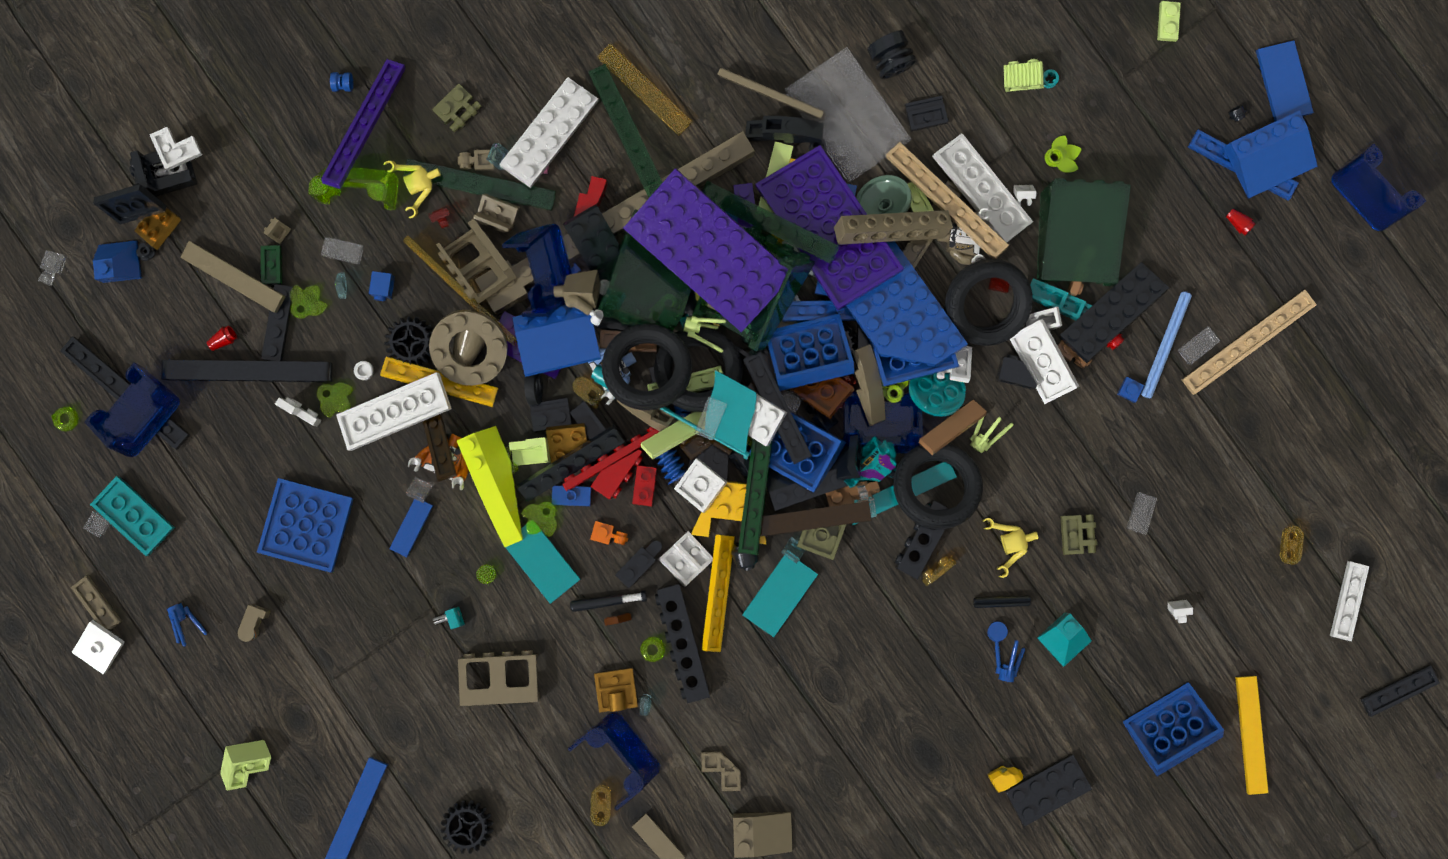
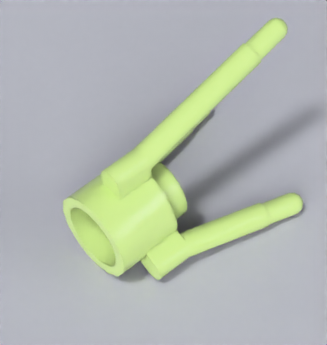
M687 316L683 331L688 332L687 336L722 353L723 349L696 335L695 332L699 333L700 327L718 329L716 325L701 322L726 323V320Z
M983 417L978 421L975 431L970 438L972 441L970 446L980 453H983L984 450L988 451L991 445L1013 427V423H1010L989 442L988 437L1001 421V417L997 418L985 435L979 434L977 436L984 419Z

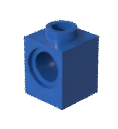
M372 271L369 294L374 297V300L386 301V298L392 299L395 276L389 273Z

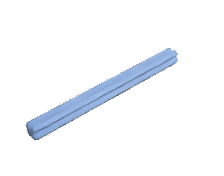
M1183 291L1179 296L1141 393L1145 398L1150 399L1154 394L1192 297L1188 292Z

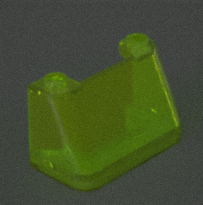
M328 166L316 174L309 183L308 194L321 204H330V199L333 196H340L341 189L323 184L321 181ZM352 167L342 187L367 189L369 197L376 201H383L385 209H396L398 178L393 172Z

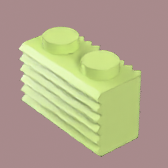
M1031 59L1023 64H1019L1018 61H1012L1008 65H1004L1005 91L1044 88L1042 61L1039 62L1037 59Z

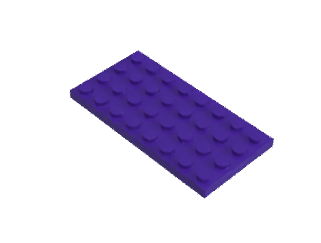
M820 145L755 184L757 190L837 310L842 309L904 270L886 242L838 245L834 226L840 217L867 215V213Z
M677 168L670 173L623 227L625 231L740 332L751 323L794 276L791 270Z

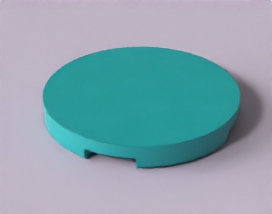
M937 373L912 379L909 382V393L913 402L918 408L930 415L949 416L957 412L964 403L965 383L950 380V373H945L944 379H938Z

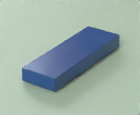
M415 497L389 548L390 550L404 557L409 556L433 505Z

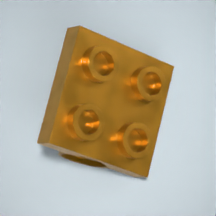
M166 207V211L163 213L145 217L139 222L134 231L153 248L158 250L181 221V218Z
M585 423L546 427L551 463L587 442Z
M633 668L594 673L599 713L622 711L638 707Z

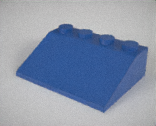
M1300 110L1230 142L1224 147L1226 155L1248 199L1317 167L1309 130Z
M563 305L513 317L515 335L525 377L600 360L601 355L595 325L590 321L592 316L586 315L574 307Z
M840 313L765 331L774 374L780 391L854 374V361Z
M868 338V343L871 344L884 387L959 367L956 354L935 367L919 362L903 361L894 357L880 356Z
M790 411L812 457L794 465L777 431L773 437L769 467L815 493L838 459L846 442Z
M1189 682L1123 721V724L1156 776L1161 775L1221 739L1224 735V729Z

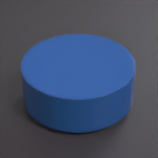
M1001 622L992 623L987 630L988 637L994 642L1004 640L1008 633L1007 627Z

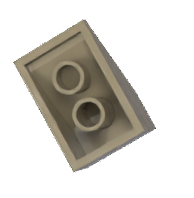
M791 812L733 814L734 858L759 857L792 852Z

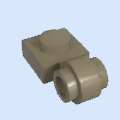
M474 150V157L468 152L459 153L458 165L462 170L471 169L473 164L475 171L494 170V150Z

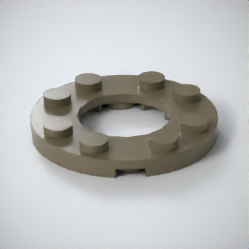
M458 310L446 315L437 323L430 337L429 350L435 367L442 375L455 383L472 386L486 383L497 376L505 364L508 344L502 328L494 319L484 313ZM462 331H472L479 334L487 346L485 359L480 364L474 366L457 362L450 352V341L455 334Z

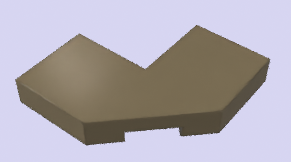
M721 751L701 752L702 772H721L722 791H741L740 769Z

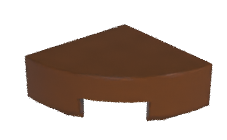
M631 613L607 617L604 619L605 626L632 620Z

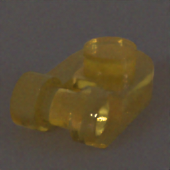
M578 377L573 382L574 392L593 408L597 409L598 403L602 399L601 396L605 392L586 377ZM593 390L596 392V395L591 399L588 395Z

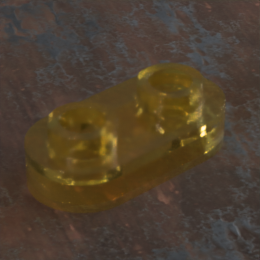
M1297 526L1286 527L1282 532L1280 558L1286 564H1297L1302 558L1304 533ZM1291 532L1294 534L1293 539L1289 537ZM1289 551L1292 553L1291 558L1287 557Z
M944 556L937 562L939 565L935 569L929 568L922 574L924 576L922 581L926 586L933 583L957 563L952 556L949 558Z
M601 785L597 786L592 792L590 818L596 826H604L610 819L611 791L608 787ZM603 792L605 797L599 798L598 793ZM598 812H603V813H604V817H603V818H599V817L597 816V813H598Z

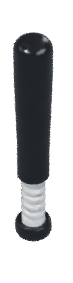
M646 590L630 595L619 594L573 600L570 602V609L572 612H578L638 600L646 602Z

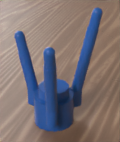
M179 603L167 609L177 643H180L181 640L182 645L186 646L179 623L186 619V614L204 635H207V631L193 616L188 606L183 607L182 603Z
M1015 640L1009 665L1003 664V667H1001L999 642H995L996 673L999 674V680L1014 682V678L1017 677L1018 668L1025 652V648H1022L1016 664L1013 666L1019 643L1018 640Z

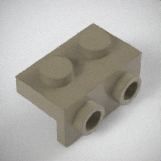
M484 193L478 212L474 214L473 218L482 225H491L500 232H509L514 228L520 207Z

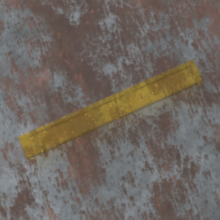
M407 235L403 242L478 313H484L494 319L502 328L507 341L516 346L518 344L516 337L483 305L478 304L475 298L470 300L464 291L465 288L461 287L442 266Z

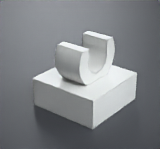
M1014 185L1013 193L1016 201L1021 206V200L1027 199V205L1030 206L1032 204L1031 199H1036L1034 186Z
M1187 600L1168 602V610L1175 619H1178V623H1186V615H1193V607Z

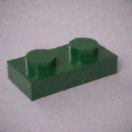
M280 245L261 246V282L266 285L282 284V246Z

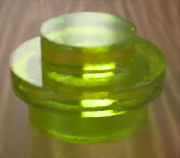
M483 565L477 570V579L483 584L492 583L496 578V571L491 565Z

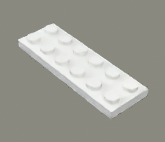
M567 77L501 161L500 167L531 188L598 103V98Z
M960 134L934 153L932 157L976 211H980L982 208L991 210L984 214V217H991V220L985 221V223L1006 243L1033 222L963 134Z
M436 372L341 412L336 416L347 450L352 451L452 408L440 373Z

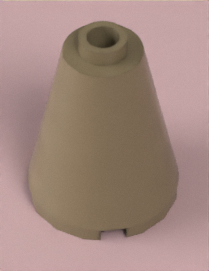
M472 331L459 332L454 337L452 357L461 364L471 366L486 343L477 333Z

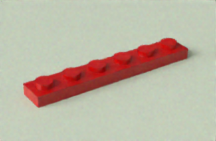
M650 427L647 429V434L642 437L640 434L630 440L632 443L624 446V444L614 449L615 453L610 456L607 454L597 459L599 463L594 466L588 464L581 469L582 473L577 476L572 474L564 479L565 483L562 484L566 492L600 473L601 470L640 449L643 441L660 431Z

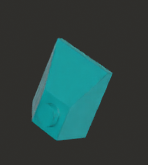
M1064 612L1037 637L1063 667L1092 641L1084 628L1067 612Z

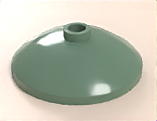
M884 175L867 182L858 192L856 199L867 215L906 213L911 205L912 194L908 184L903 179L897 176Z

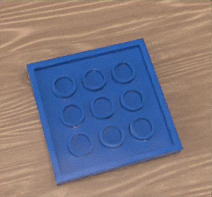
M278 478L257 553L332 573L354 498Z

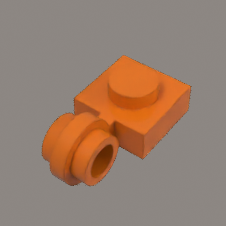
M595 521L590 540L609 545L611 538H615V543L625 545V542H628V534L616 531V534H612L614 526Z

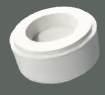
M360 361L354 367V374L360 380H369L374 375V367L367 361Z

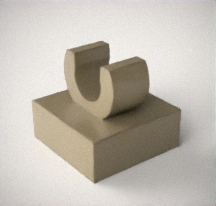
M274 217V219L270 220L269 226L264 228L265 231L263 233L281 244L291 229Z

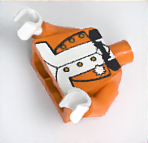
M451 434L448 441L457 476L450 478V480H452V488L456 484H460V490H463L464 481L469 473V469L461 450L458 449L457 440L461 439V437ZM429 446L422 449L415 458H411L408 462V467L411 464L416 465L415 472L419 470L420 464H422L421 467L435 473Z

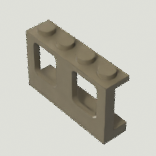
M472 219L468 222L471 227L470 231L444 249L440 243L436 245L440 250L438 255L443 262H449L446 266L453 275L457 273L458 276L455 279L460 286L463 287L465 285L467 287L464 291L470 300L475 298L479 304L517 277L475 219ZM473 244L480 255L463 268L458 269L451 260V257L467 245ZM491 268L498 277L497 281L482 292L475 293L469 285V281L485 269Z
M533 650L521 651V654H514V651L502 652V655L495 656L494 652L483 653V656L475 657V653L463 654V657L458 659L460 706L538 702L540 700L537 673L538 653H533ZM527 660L529 685L525 687H508L506 684V661ZM488 662L490 668V687L487 689H469L467 686V663Z

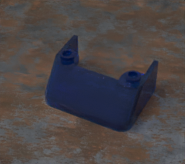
M547 224L518 232L502 244L503 248H516L518 252L526 251L535 285L528 293L531 306L521 313L522 317H549L565 303L564 297L554 296V286L564 285L566 276L572 274L561 230L557 224Z
M618 712L607 714L568 747L569 752H571L584 740L594 748L602 747L608 742L632 773L624 781V788L627 794L616 802L614 807L616 811L636 796L660 770L658 760Z

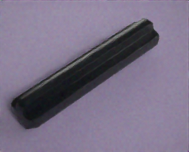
M1028 595L975 597L973 605L975 608L1030 606L1031 598Z

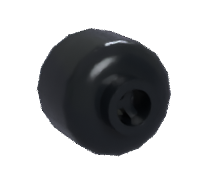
M739 542L736 543L731 552L735 566L744 569V571L753 569L759 561V556L739 553Z

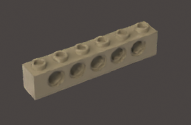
M948 210L841 216L834 226L838 245L945 238L953 228Z

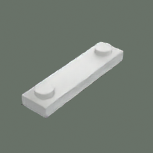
M1347 561L1330 636L1352 641L1369 566Z

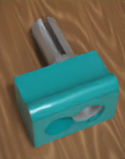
M459 607L447 610L444 615L433 618V621L445 617V619L436 621L434 624L448 621L450 629L465 625Z

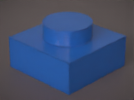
M1125 377L1117 395L1135 403L1144 385L1129 377Z

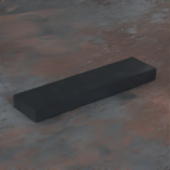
M1427 665L1360 698L1368 716L1372 717L1440 684L1432 666Z

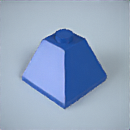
M138 241L98 245L93 259L95 280L108 283L142 279L140 258L136 254Z

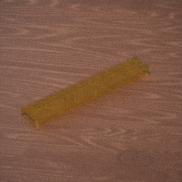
M611 43L597 56L615 76L677 135H680L692 123L690 118Z

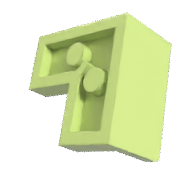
M546 437L509 442L514 466L551 462Z
M264 740L225 747L220 774L227 791L246 787L250 773L269 769L271 755Z

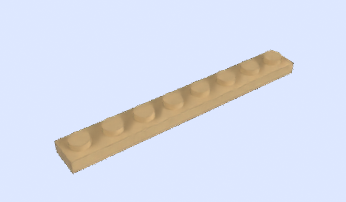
M901 142L886 154V158L942 211L948 210L951 220L992 259H997L1008 248L1009 245Z
M1306 290L1301 291L1182 379L1183 383L1192 395H1195L1317 304Z

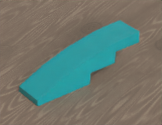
M1034 278L1032 279L1030 286L1033 301L1049 309L1059 307L1060 314L1077 320L1092 307L1086 301L1069 295V292Z

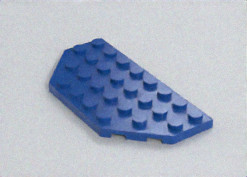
M886 242L904 270L851 302L846 307L880 356L894 357L903 361L919 362L935 367L967 347L968 343L896 242Z

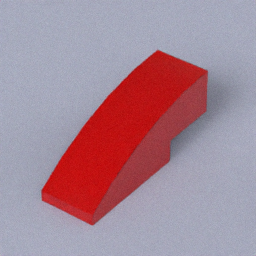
M591 176L588 193L579 194L574 217L595 204L599 207L608 185L606 179Z

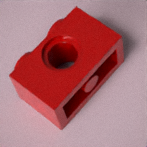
M637 466L632 504L653 506L657 468Z

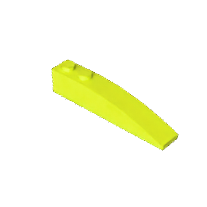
M494 426L457 440L478 493L504 547L523 540L511 469L512 464L497 427Z

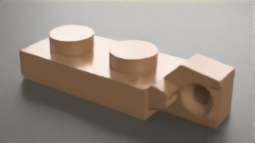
M865 481L857 483L852 488L847 486L825 494L829 506L832 507L866 502L872 498L873 494L880 492V487L877 481L871 483Z

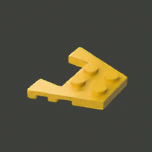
M727 481V484L705 513H700L692 530V535L709 537L711 518L742 521L747 483ZM766 536L760 537V544H766Z

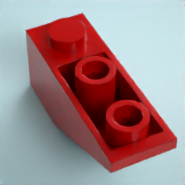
M637 450L601 470L590 487L609 500L612 497L616 499L622 490L619 487L623 481L627 483L632 476L631 469L634 465L637 467L644 458L641 456L643 452Z

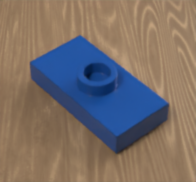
M553 486L552 505L591 506V487H574L566 492L563 486Z

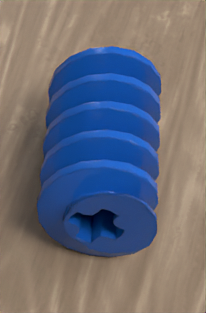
M676 449L668 450L655 458L660 459L657 463L658 466L664 465L660 470L661 473L668 472L664 477L665 480L671 479L668 485L681 479L687 469L681 470L684 463H677L681 457L673 456L677 452Z

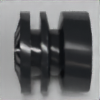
M902 30L879 38L867 48L872 61H880L876 65V69L880 71L879 76L881 79L897 76L917 62L915 55H911L913 50L911 48L904 49L908 45V40Z

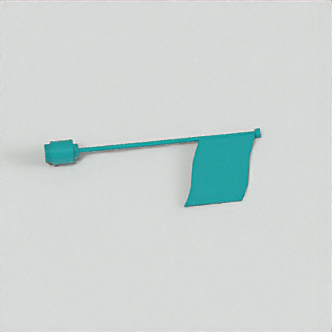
M598 364L591 378L595 379L594 382L607 388L602 375V366ZM715 370V382L707 408L705 430L665 407L660 408V410L743 455L744 459H748L750 453L746 452L748 432L756 409L757 395L755 391Z

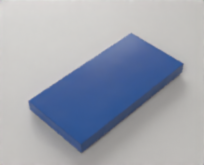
M1295 41L1257 49L1256 54L1274 122L1299 110L1302 116L1313 114Z

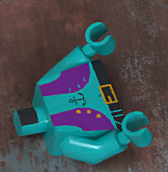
M874 436L863 447L860 478L845 479V483L852 488L857 485L859 480L880 482L886 476L894 478L897 462L895 460L896 451L893 443L886 442V440L882 443Z

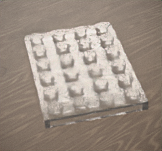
M847 47L785 88L788 96L825 112L826 116L823 121L798 110L803 118L824 124L823 141L826 144L827 153L848 183L885 159L886 154L899 142L905 145L911 141L906 130Z

